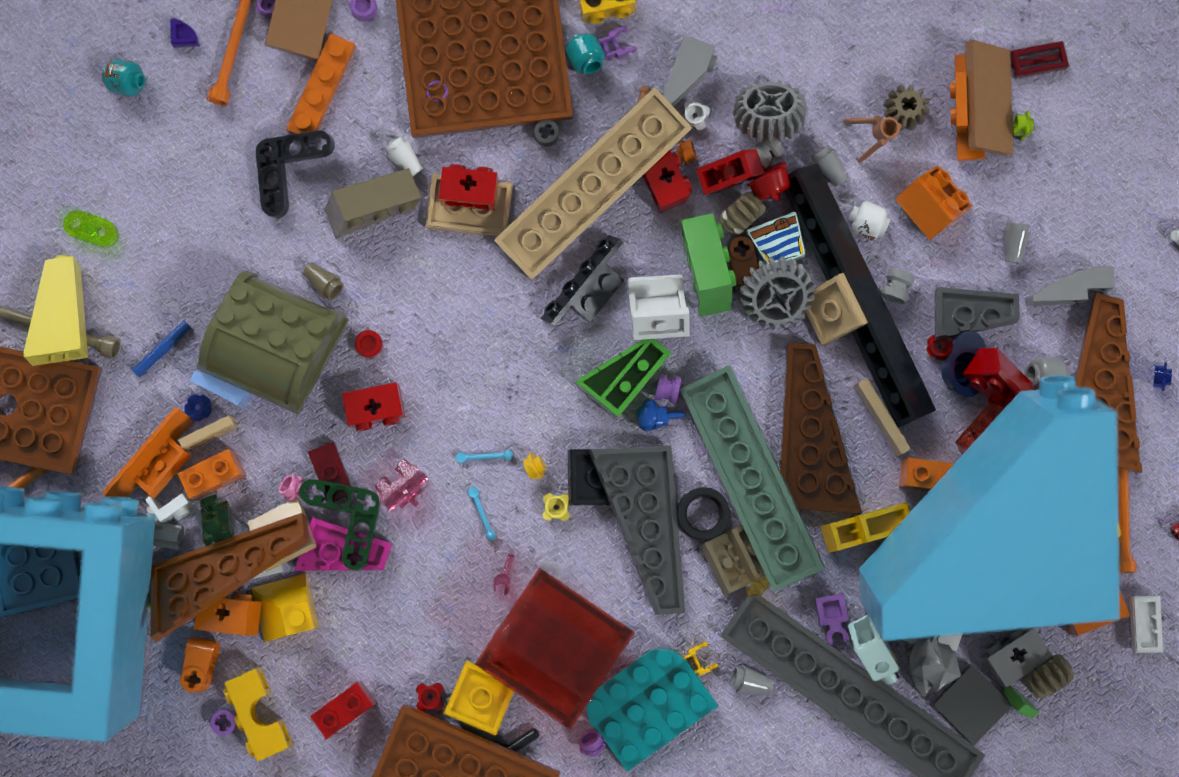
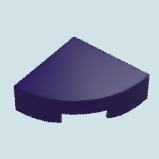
M170 19L171 45L173 48L200 46L197 34L188 24L178 19Z

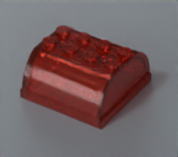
M539 567L475 665L571 730L635 632Z

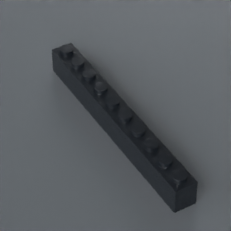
M818 163L795 169L788 174L790 186L784 192L793 211L796 212L798 222L826 280L828 281L838 274L844 273L867 319V324L851 333L895 424L899 428L936 411Z

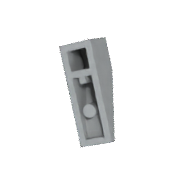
M684 35L663 94L673 107L678 105L705 79L707 70L713 71L717 56L713 55L714 45Z

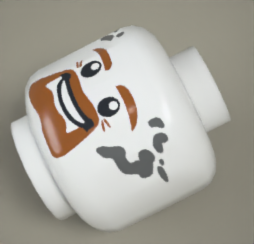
M864 201L860 207L854 206L848 218V221L852 222L851 232L870 241L877 239V237L882 238L891 218L887 217L888 211L869 201Z

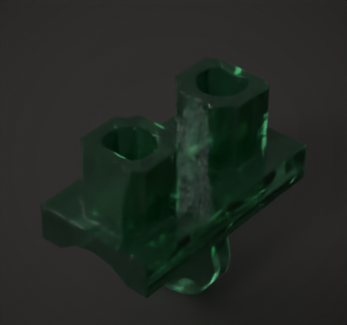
M215 494L201 499L202 537L204 544L208 546L213 541L219 542L233 537L234 529L228 501L220 503Z

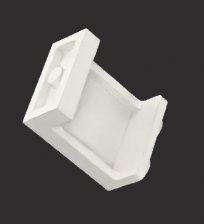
M683 275L628 279L629 305L634 340L690 336L689 308L686 307Z

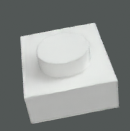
M183 493L165 506H162L159 500L152 496L145 499L149 505L146 508L148 513L156 514L155 521L159 520L162 523H169L173 519L176 521L181 520L190 513L189 508L195 505L193 500Z

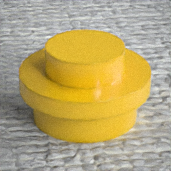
M534 453L528 454L527 458L523 460L528 476L532 480L544 478V471L547 470L543 458L540 455L536 456Z

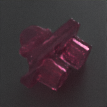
M404 459L395 468L396 472L401 476L392 483L387 477H383L374 485L379 494V501L390 511L397 505L404 508L409 502L414 507H417L420 503L415 497L423 491L420 486L428 480V477L416 464L413 466Z

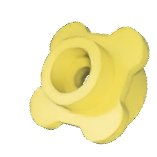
M547 493L543 497L545 503V511L542 513L543 518L547 521L553 518L560 519L561 521L568 520L570 517L568 512V495L553 496L551 493ZM554 505H559V509L555 510Z

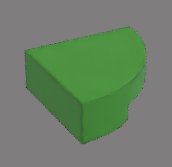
M1011 685L1003 690L1004 696L1017 712L1032 719L1039 713L1037 708Z

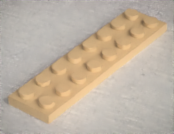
M653 87L506 227L494 241L532 280L683 138L692 127L666 98Z

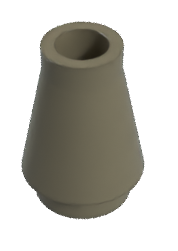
M314 262L305 267L303 275L310 281L323 299L333 300L342 292L344 284L339 276L317 266Z

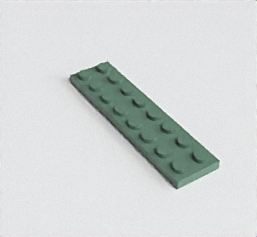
M731 365L681 388L680 391L773 592L826 569Z

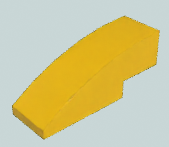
M907 502L820 526L827 552L831 553L888 537L910 513Z

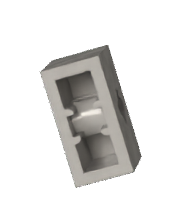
M1035 628L1014 629L1008 634L1010 636L1008 640L1003 643L997 641L985 649L987 653L981 656V659L999 686L1008 687L1053 657ZM1012 649L1020 651L1016 655L1018 660L1010 658L1014 654Z

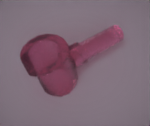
M508 554L501 574L495 576L493 582L494 592L497 585L505 584L504 595L509 593V574L514 559L513 554Z

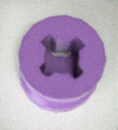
M660 373L654 400L668 399L670 403L676 404L682 377L675 376L670 378L665 373Z

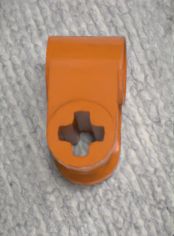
M192 636L188 639L180 676V684L185 691L203 692L210 687L220 651L219 641ZM192 676L201 678V682L196 684V682L192 681Z

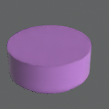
M376 0L350 1L352 15L359 21H369L377 14L378 6Z

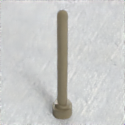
M0 306L1 318L30 327L31 315ZM86 334L87 346L96 348L101 356L109 359H114L117 356L121 346L119 338L110 335L98 338Z

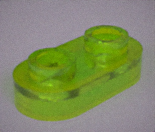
M75 210L68 213L64 218L63 227L65 232L75 239L101 248H109L119 238L118 228L111 221ZM80 220L81 223L79 227L74 228V221ZM105 228L106 234L100 237L98 235L99 230Z

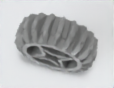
M769 79L767 83L758 81L757 85L749 84L747 89H741L740 94L736 96L733 107L736 127L741 130V134H748L749 139L756 137L759 142L763 139L769 140L770 143L774 139L782 142L784 137L792 138L793 133H799L800 128L804 126L807 115L804 95L799 93L798 88H792L790 83L783 85L780 80L777 83H771Z
M782 256L778 262H775L770 257L768 260L769 264L764 265L762 261H759L758 265L760 268L758 270L750 267L749 271L752 277L744 276L743 281L745 285L740 286L742 294L740 301L744 305L745 313L750 315V319L754 323L758 321L759 325L763 328L769 323L770 328L773 330L777 324H780L781 328L785 329L786 323L789 321L796 325V317L805 318L803 310H811L809 301L815 300V295L812 292L815 290V285L811 282L812 277L810 273L806 271L802 264L797 265L794 259L791 258L786 263L785 258ZM766 283L765 288L759 292L760 288ZM773 287L776 288L777 292H780L782 299L775 294ZM795 295L794 299L789 303L790 298Z

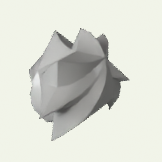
M937 636L922 637L915 643L910 654V665L906 666L912 673L915 686L922 696L926 698L932 687L938 692L943 686L961 676L956 651H953L947 644L938 643Z

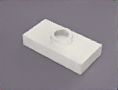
M1129 596L1132 653H1163L1160 596Z

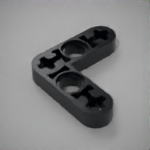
M317 130L268 138L258 143L256 147L260 201L262 211L266 215L273 218H281L289 210L285 163L329 156L335 149V141L331 135ZM320 138L327 141V144L322 145V150L316 146L309 147L308 142L311 144L320 143ZM294 141H300L302 145L301 151L297 155H291L289 147ZM269 146L275 149V152L271 153L270 158L265 155V152L269 151ZM273 171L277 172L279 176L277 183L269 186L266 182L267 175ZM274 197L276 201L280 202V206L276 207V211L270 208V205L274 204Z

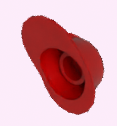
M784 161L769 166L764 171L765 175L748 181L746 186L752 190L759 200H767L773 197L776 201H779L780 193L790 186L786 169L787 163Z

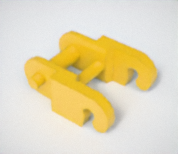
M707 641L688 649L689 654L684 656L686 660L692 656L697 666V669L694 671L700 676L719 666L718 663H714L703 668L698 661L696 651L701 649V647L707 646Z

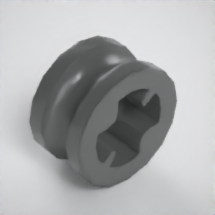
M541 120L537 123L534 130L535 139L542 146L548 147L555 144L559 137V130L555 122ZM546 127L551 128V133H554V135H549L547 139H543L542 133L539 134L540 130L545 131Z

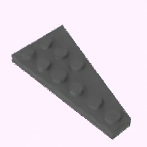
M671 445L589 450L655 615L685 613Z

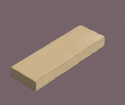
M865 378L854 385V389L896 456L909 451V444L869 380Z

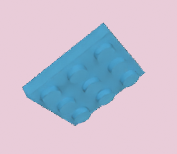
M0 543V618L79 599L81 573L76 550Z

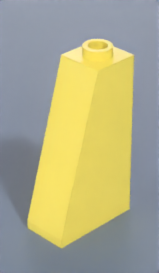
M58 255L54 259L45 260L24 348V358L32 366L88 358L81 266L74 256Z

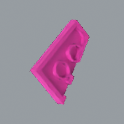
M312 517L310 529L317 547L299 556L294 571H351L342 561L348 529ZM354 531V535L357 538H365L367 536ZM374 538L369 562L363 570H384L393 544ZM352 540L350 545H355L356 549L354 555H349L348 559L352 561V566H356L358 561L362 562L363 557L359 555L360 546L366 548L367 543L359 544Z

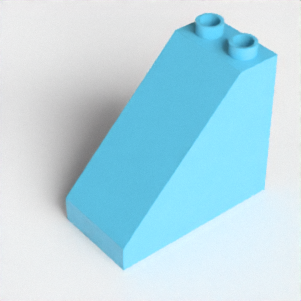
M1056 375L1040 378L1039 390L1020 391L859 568L860 601L883 641L1119 620L1117 412L1097 400L1094 390L1079 388L1076 386V379L1074 377Z

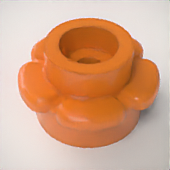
M681 140L680 146L676 147L677 155L680 162H686V165L690 166L691 162L697 161L692 140Z

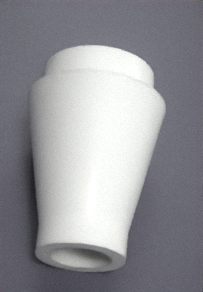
M400 137L385 149L389 154L387 157L402 170L409 168L413 177L424 169L419 163L409 140L405 141L403 137Z

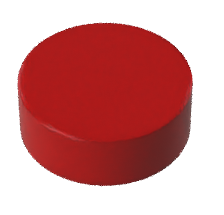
M362 331L355 339V349L364 358H374L383 349L382 338L375 331Z

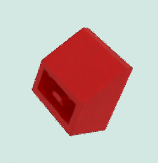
M980 348L963 373L970 381V385L986 396L988 403L992 407L999 410L1005 409L1020 391L1034 390L1033 383L998 348Z

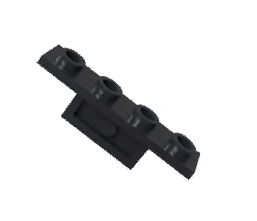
M610 235L603 238L597 244L593 255L580 265L579 272L575 277L564 284L562 293L557 299L546 306L545 313L540 319L555 327L569 308L572 307L586 321L591 322L624 282V279L607 264L623 244V241Z

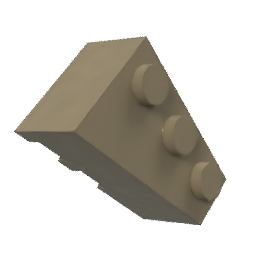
M408 168L334 190L324 210L337 239L377 222L385 221L397 214L404 215L414 211L421 196Z

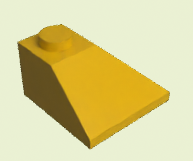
M306 573L251 588L254 601L262 602L260 626L264 642L320 628Z

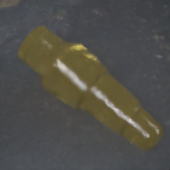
M767 577L753 581L750 587L747 588L748 596H761L770 587Z

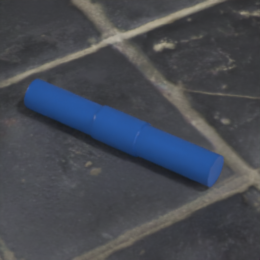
M185 320L182 321L132 371L140 378L192 327Z

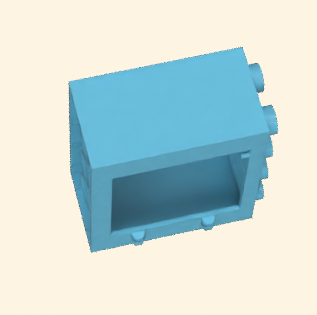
M0 487V543L83 550L73 685L0 679V733L107 742L140 715L156 514L137 512L138 499L103 497L102 502H87L84 508H82V495L78 493L46 492L45 497L25 498L24 503L25 489Z

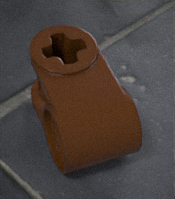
M744 236L735 238L728 247L730 270L734 271L736 286H733L734 292L740 291V286L745 285L743 281L744 276L752 277L749 271L750 267L756 270L759 269L753 242ZM738 245H741L742 249H747L743 257H741L739 252H734Z

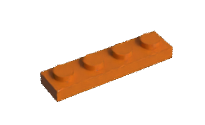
M330 33L286 128L288 133L299 134L319 129L356 49L355 43Z

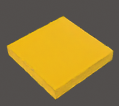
M465 661L443 714L496 736L518 682Z

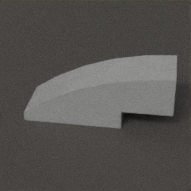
M1113 266L1092 268L1065 276L1025 301L1026 306L1081 304L1088 300V293L1108 292L1115 288Z

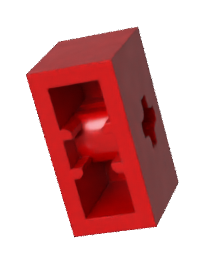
M757 149L742 150L696 169L704 195L719 193L765 175Z
M670 150L642 175L659 214L689 201L690 192L693 191L688 177H682L679 170L681 162L677 153H671ZM663 174H665L667 178L671 177L670 183H667L666 180L661 181Z
M450 164L449 167H442L439 191L440 204L443 206L495 211L499 180L497 172H493V169L488 167H477V170L466 169V166L460 164ZM468 182H473L474 186H471L470 191H466L465 186L468 185Z
M397 382L342 393L347 424L350 428H356V432L370 430L373 428L372 424L383 422V426L395 425L400 423L399 419L406 418L400 385ZM372 402L381 406V408L377 409V414L375 415L368 411V408L372 407Z
M360 680L310 717L327 740L377 704L362 680Z

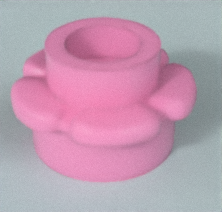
M292 474L288 475L282 481L279 493L287 501H291L296 497L299 498L303 478L301 476L295 477Z

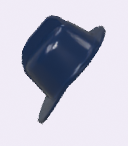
M974 331L961 333L954 341L951 355L944 360L941 367L942 379L947 385V389L955 390L963 397H973L979 393L970 385V381L963 373L978 350L986 348L980 334Z

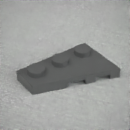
M937 287L935 290V341L956 337L965 331L979 332L1017 324L1020 319L1019 294Z

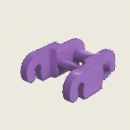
M622 26L608 32V36L605 38H599L598 42L602 45L606 54L605 61H612L614 57H617L619 60L629 56L630 52L635 53L637 51L636 46L624 50L620 49L616 41V37L620 36L622 31L623 33L628 31L627 26ZM612 41L616 51L610 52L607 43Z

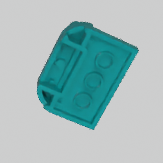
M654 647L646 651L605 683L598 686L589 699L587 714L591 726L597 729L603 739L605 738L609 748L628 772L717 708L719 704L680 652L666 647Z

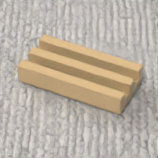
M228 415L178 440L182 449L192 451L237 429L239 425L234 417Z

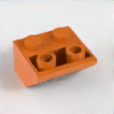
M939 165L917 178L895 198L897 203L929 240L941 233L973 206L969 202L967 194L957 188L951 181L949 173L941 169Z

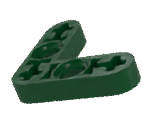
M316 479L305 481L300 487L299 494L306 504L351 514L342 561L351 571L363 570L369 562L381 508V501L378 495L371 490ZM313 485H316V489L319 492L326 493V487H329L327 503H323L325 498L318 495L314 496L313 500H310L306 490H311ZM339 490H343L348 494L347 502L341 506L333 503V495ZM353 493H358L356 498L359 500H366L367 496H371L375 506H370L368 511H365L362 504L355 503V509L350 508L353 503ZM359 523H365L370 528L369 534L365 538H357L354 535V528ZM352 540L359 544L367 543L366 548L360 546L359 555L363 557L362 562L358 561L356 566H352V561L348 559L349 555H354L356 549L355 545H350Z

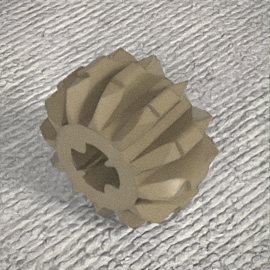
M901 84L897 87V92L891 90L888 93L889 99L883 103V106L887 108L884 112V117L895 118L902 125L900 131H903L906 125L910 130H914L916 124L922 125L925 122L924 116L930 113V109L925 107L929 103V98H921L924 92L923 89L918 90L916 93L914 92V85L910 84L906 91L905 87ZM906 105H909L910 108L906 111L902 108Z
M752 191L744 193L720 215L719 221L723 225L722 227L733 237L740 235L765 213L766 207L763 205V201L759 200Z
M1053 655L1051 659L1026 674L1023 679L1029 691L1036 698H1045L1072 682L1075 673L1063 655Z

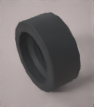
M699 487L690 490L682 497L677 506L679 527L687 536L695 540H709L719 536L726 529L730 521V508L727 500L720 492L712 488ZM697 498H709L718 506L720 512L719 520L711 529L698 530L688 521L687 509L690 503Z

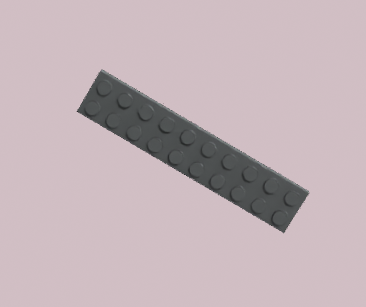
M753 590L748 593L719 635L917 777H971L985 757V754L888 685L880 680L873 681L868 671Z

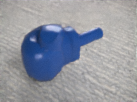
M653 399L644 401L643 406L636 410L637 424L644 431L668 426L669 419L684 418L683 411L667 413L666 407H658Z

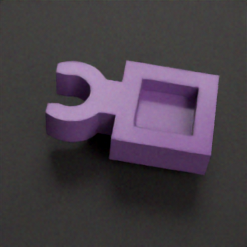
M843 593L814 598L819 626L828 625L825 635L827 643L833 644L832 635L835 632L841 634L843 642H848V633L841 626V622L849 621Z

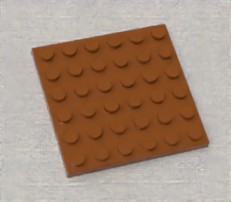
M396 0L412 138L536 124L541 120L560 121L573 119L558 0ZM433 81H440V83H435V84L431 85V87H428V85H429L431 82H433ZM443 83L447 86L448 93L445 99L442 98L445 94V88L443 86ZM426 90L429 91L431 97L428 98Z

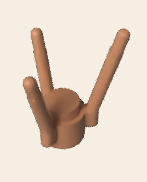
M875 116L872 118H845L843 120L845 124H873L872 134L877 139V143L858 158L859 163H862L880 147L886 145L888 140L895 138L902 127L893 117L881 119L879 116Z

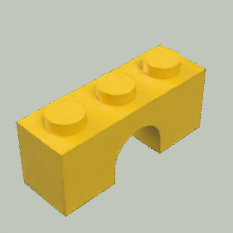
M261 667L224 682L226 689H224L225 698L229 705H234L237 713L235 715V722L239 730H244L248 739L246 748L252 758L255 757L258 762L294 745L283 719L268 724L262 722L256 715L258 701L272 693Z

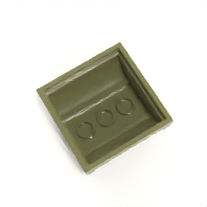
M246 270L236 277L208 324L199 352V362L196 365L197 370L299 415L349 322L345 313L337 309H327L260 279L257 274Z

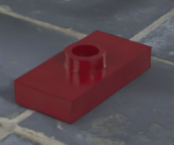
M335 442L308 451L318 480L352 486ZM326 487V493H324L326 501L329 487ZM343 490L335 492L333 502L347 497V492Z

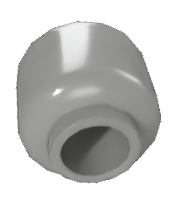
M1036 357L1026 367L1025 376L1033 383L1034 390L1040 389L1039 379L1042 377L1070 376L1069 369L1064 361L1058 357Z

